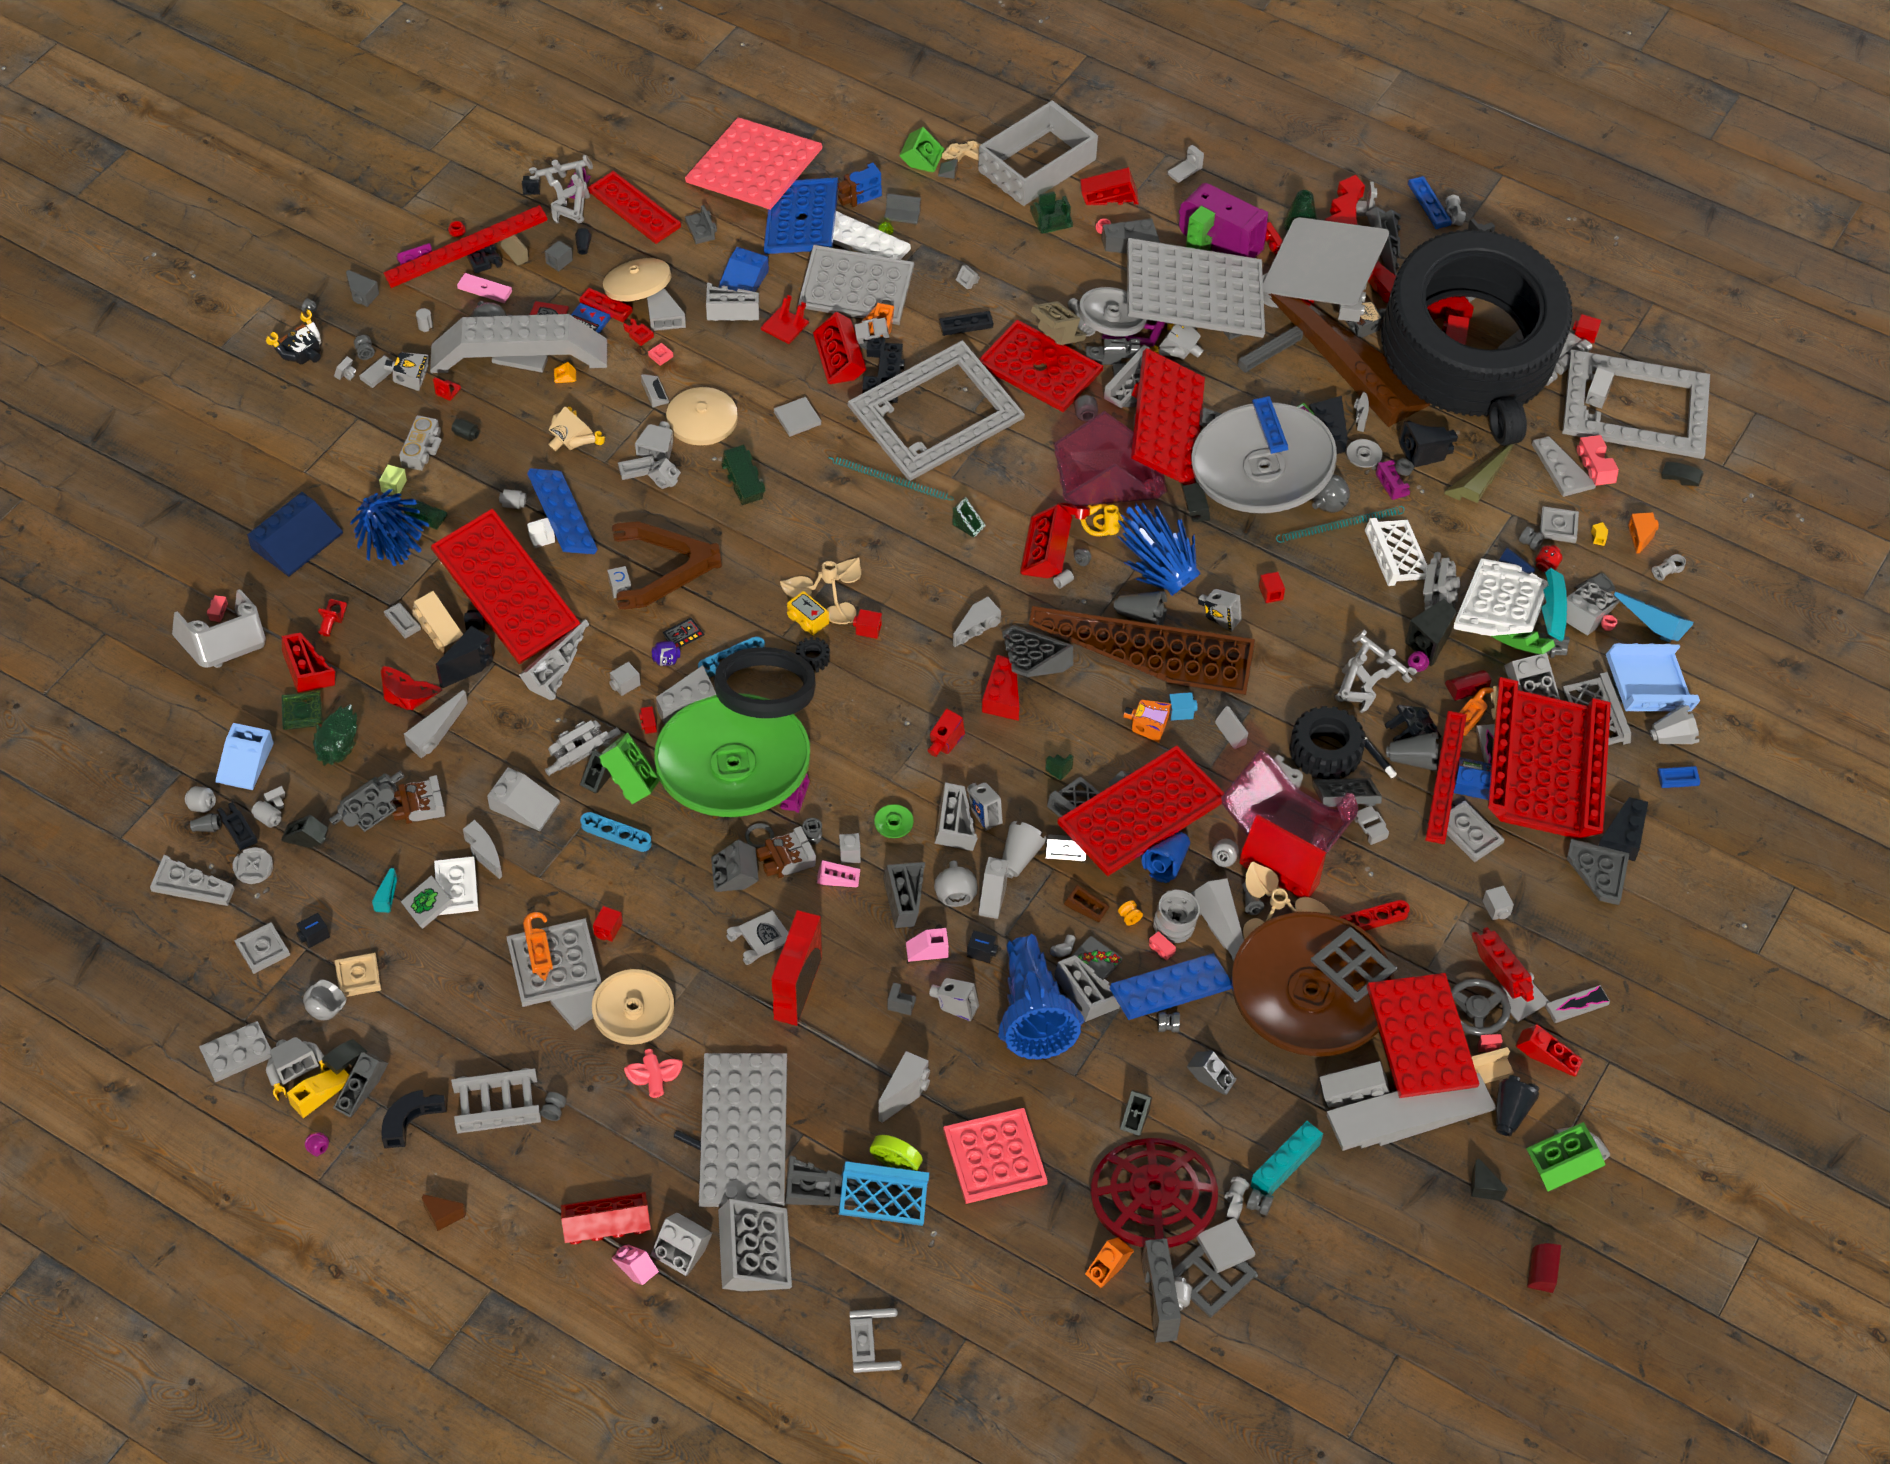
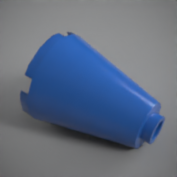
M1177 832L1154 845L1151 849L1149 848L1142 856L1143 868L1145 870L1148 869L1151 873L1150 876L1159 882L1167 883L1176 878L1189 849L1190 839L1186 834Z

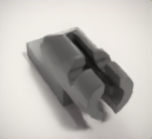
M1126 338L1104 339V347L1086 346V357L1103 365L1121 364V358H1132L1139 351L1140 339H1130L1129 341Z

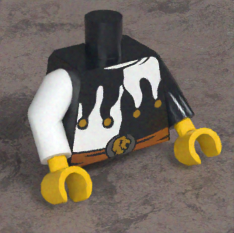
M310 310L306 311L309 316L308 318L304 317L303 313L300 315L301 320L306 322L307 325L302 324L280 340H278V335L275 332L270 334L274 340L267 336L266 343L274 345V349L282 359L299 364H304L309 360L316 363L320 360L319 345L321 344V338L315 323L311 321L312 313Z

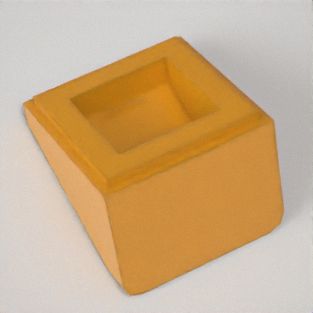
M569 362L554 369L555 383L576 381V369Z

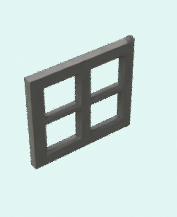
M1349 927L1311 958V962L1350 996L1354 1002H1358L1368 994V983L1384 981L1397 970V966H1394L1352 927ZM1350 938L1364 950L1353 960L1339 948ZM1334 951L1348 963L1337 973L1323 961ZM1369 957H1372L1384 968L1374 978L1360 967ZM1353 970H1356L1368 981L1358 991L1344 980Z
M1200 1245L1173 1269V1276L1180 1277L1193 1264L1206 1275L1199 1284L1192 1288L1190 1299L1211 1318L1254 1277H1258V1273L1245 1261L1241 1262L1236 1266L1245 1274L1231 1286L1219 1273H1216L1215 1269L1213 1270L1200 1258L1205 1254ZM1211 1280L1225 1292L1212 1305L1198 1294Z

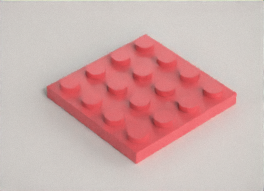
M1024 1108L943 1127L966 1204L1047 1185L1048 1180Z

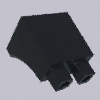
M1407 420L1403 423L1399 444L1405 457L1412 462L1415 468L1444 461L1446 455L1453 454L1454 446L1452 442H1457L1458 436L1455 430L1446 431L1445 427H1429Z

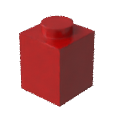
M1581 314L1579 321L1576 320L1573 330L1576 331L1575 335L1580 339H1586L1590 343H1594L1601 320Z
M1279 572L1261 575L1259 588L1265 603L1283 600L1285 587Z
M860 609L858 616H855L853 621V627H856V635L878 639L882 626V613Z
M603 906L593 923L594 935L601 940L613 942L623 923L622 913Z

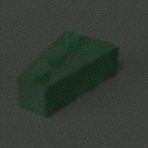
M744 445L725 450L721 463L723 469L727 468L729 472L727 478L733 482L734 491L742 505L763 499L765 492L763 482H760L758 479L757 467L753 466L751 462V453L749 450H746Z

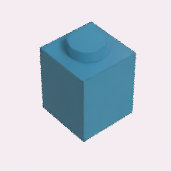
M1192 693L1169 694L1168 703L1171 704V721L1193 719L1194 711H1197V700H1193Z

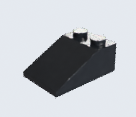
M472 626L436 663L440 687L445 688L482 672L486 666L492 663L493 654L490 636Z

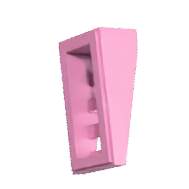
M822 860L818 869L817 884L858 887L860 869ZM849 874H853L852 880L849 879Z

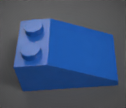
M736 247L728 261L718 287L727 286L729 290L737 291L742 289L756 292L769 272L768 256Z

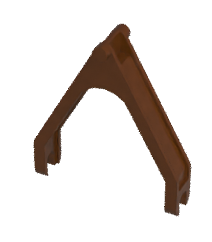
M638 521L617 523L612 526L613 532L624 531L623 533H614V541L641 540L689 557L687 563L642 589L618 592L616 595L617 601L629 600L627 602H618L619 609L647 607L713 568L718 569L722 567L720 547L717 543L709 544Z

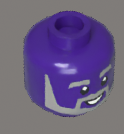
M673 641L657 642L655 647H652L653 662H656L659 666L675 665L677 658H680V648L676 647Z

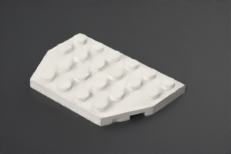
M1481 558L1454 622V629L1488 636L1532 632L1545 600L1543 589L1548 586V581L1539 578L1533 573L1528 574L1522 571V567L1518 565Z

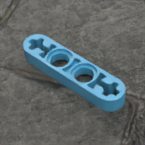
M752 637L701 660L698 663V668L703 665V667H706L704 669L708 677H712L715 675L720 659L726 658L740 650L756 648L753 645L765 647V642L760 637Z
M591 812L581 816V828L588 833L640 852L651 848V836L647 832ZM604 826L612 827V830L609 832L602 831ZM623 832L630 834L628 838H621L619 835Z

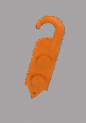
M1485 687L1480 689L1459 712L1467 714L1464 736L1470 732L1486 713L1487 704L1482 698L1486 694L1494 692L1493 688Z
M532 912L525 917L523 922L532 972L546 981L550 970L553 969L546 932L542 929H532L531 921L534 918H541L544 922H547V918L543 913Z

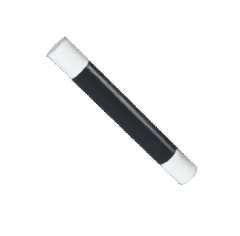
M1365 737L1364 747L1390 778L1397 775L1395 770L1368 738Z

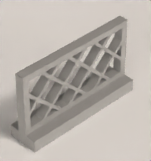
M1608 672L1601 673L1600 678L1563 686L1568 702L1588 706L1589 703L1581 700L1584 694L1595 699L1611 702L1609 730L1616 732L1617 737H1609L1608 745L1622 742L1623 745L1631 743V731ZM1598 685L1599 688L1597 693H1593L1587 689L1589 688V686ZM1577 690L1581 694L1576 698L1571 696L1569 691Z

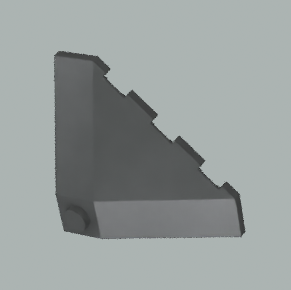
M1015 625L1002 631L1006 651L1009 652L1008 659L1012 663L1011 670L1014 673L1025 677L1062 673L1073 666V645Z

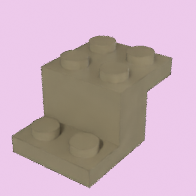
M1058 301L1032 306L1031 312L1040 319L1038 328L1046 336L1051 337L1055 343L1065 345L1085 341L1087 334L1078 328L1080 318Z

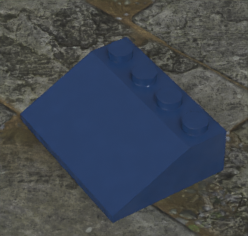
M301 492L247 534L252 550L289 577L341 536L343 531L313 499Z

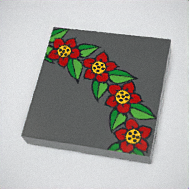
M1092 936L1072 955H1076L1095 971L1094 974L1102 980L1106 979L1122 962L1121 956Z

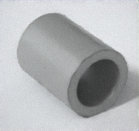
M1068 569L1053 578L1054 584L1059 589L1074 580L1072 572Z

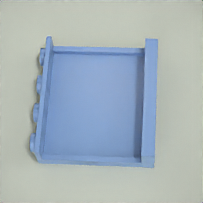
M1616 643L1612 645L1606 653V657L1625 711H1672L1676 707L1685 704L1689 705L1691 709L1687 711H1692L1700 702L1699 696L1689 694L1675 656L1680 645L1654 643Z

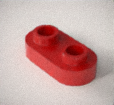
M1057 503L1070 515H1075L1076 519H1086L1087 516H1090L1089 507L1071 503Z

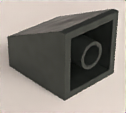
M1442 599L1411 619L1405 643L1415 652H1424L1429 659L1430 666L1434 665L1451 634L1457 611L1445 599Z

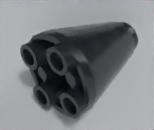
M1509 1075L1508 1079H1500L1497 1094L1496 1132L1509 1137L1517 1130L1537 1101L1540 1089L1535 1084L1521 1082V1079L1514 1075Z

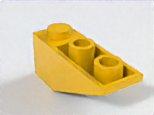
M330 1069L305 1079L287 1092L290 1105L302 1118H305L343 1089L350 1075L344 1069L338 1075Z

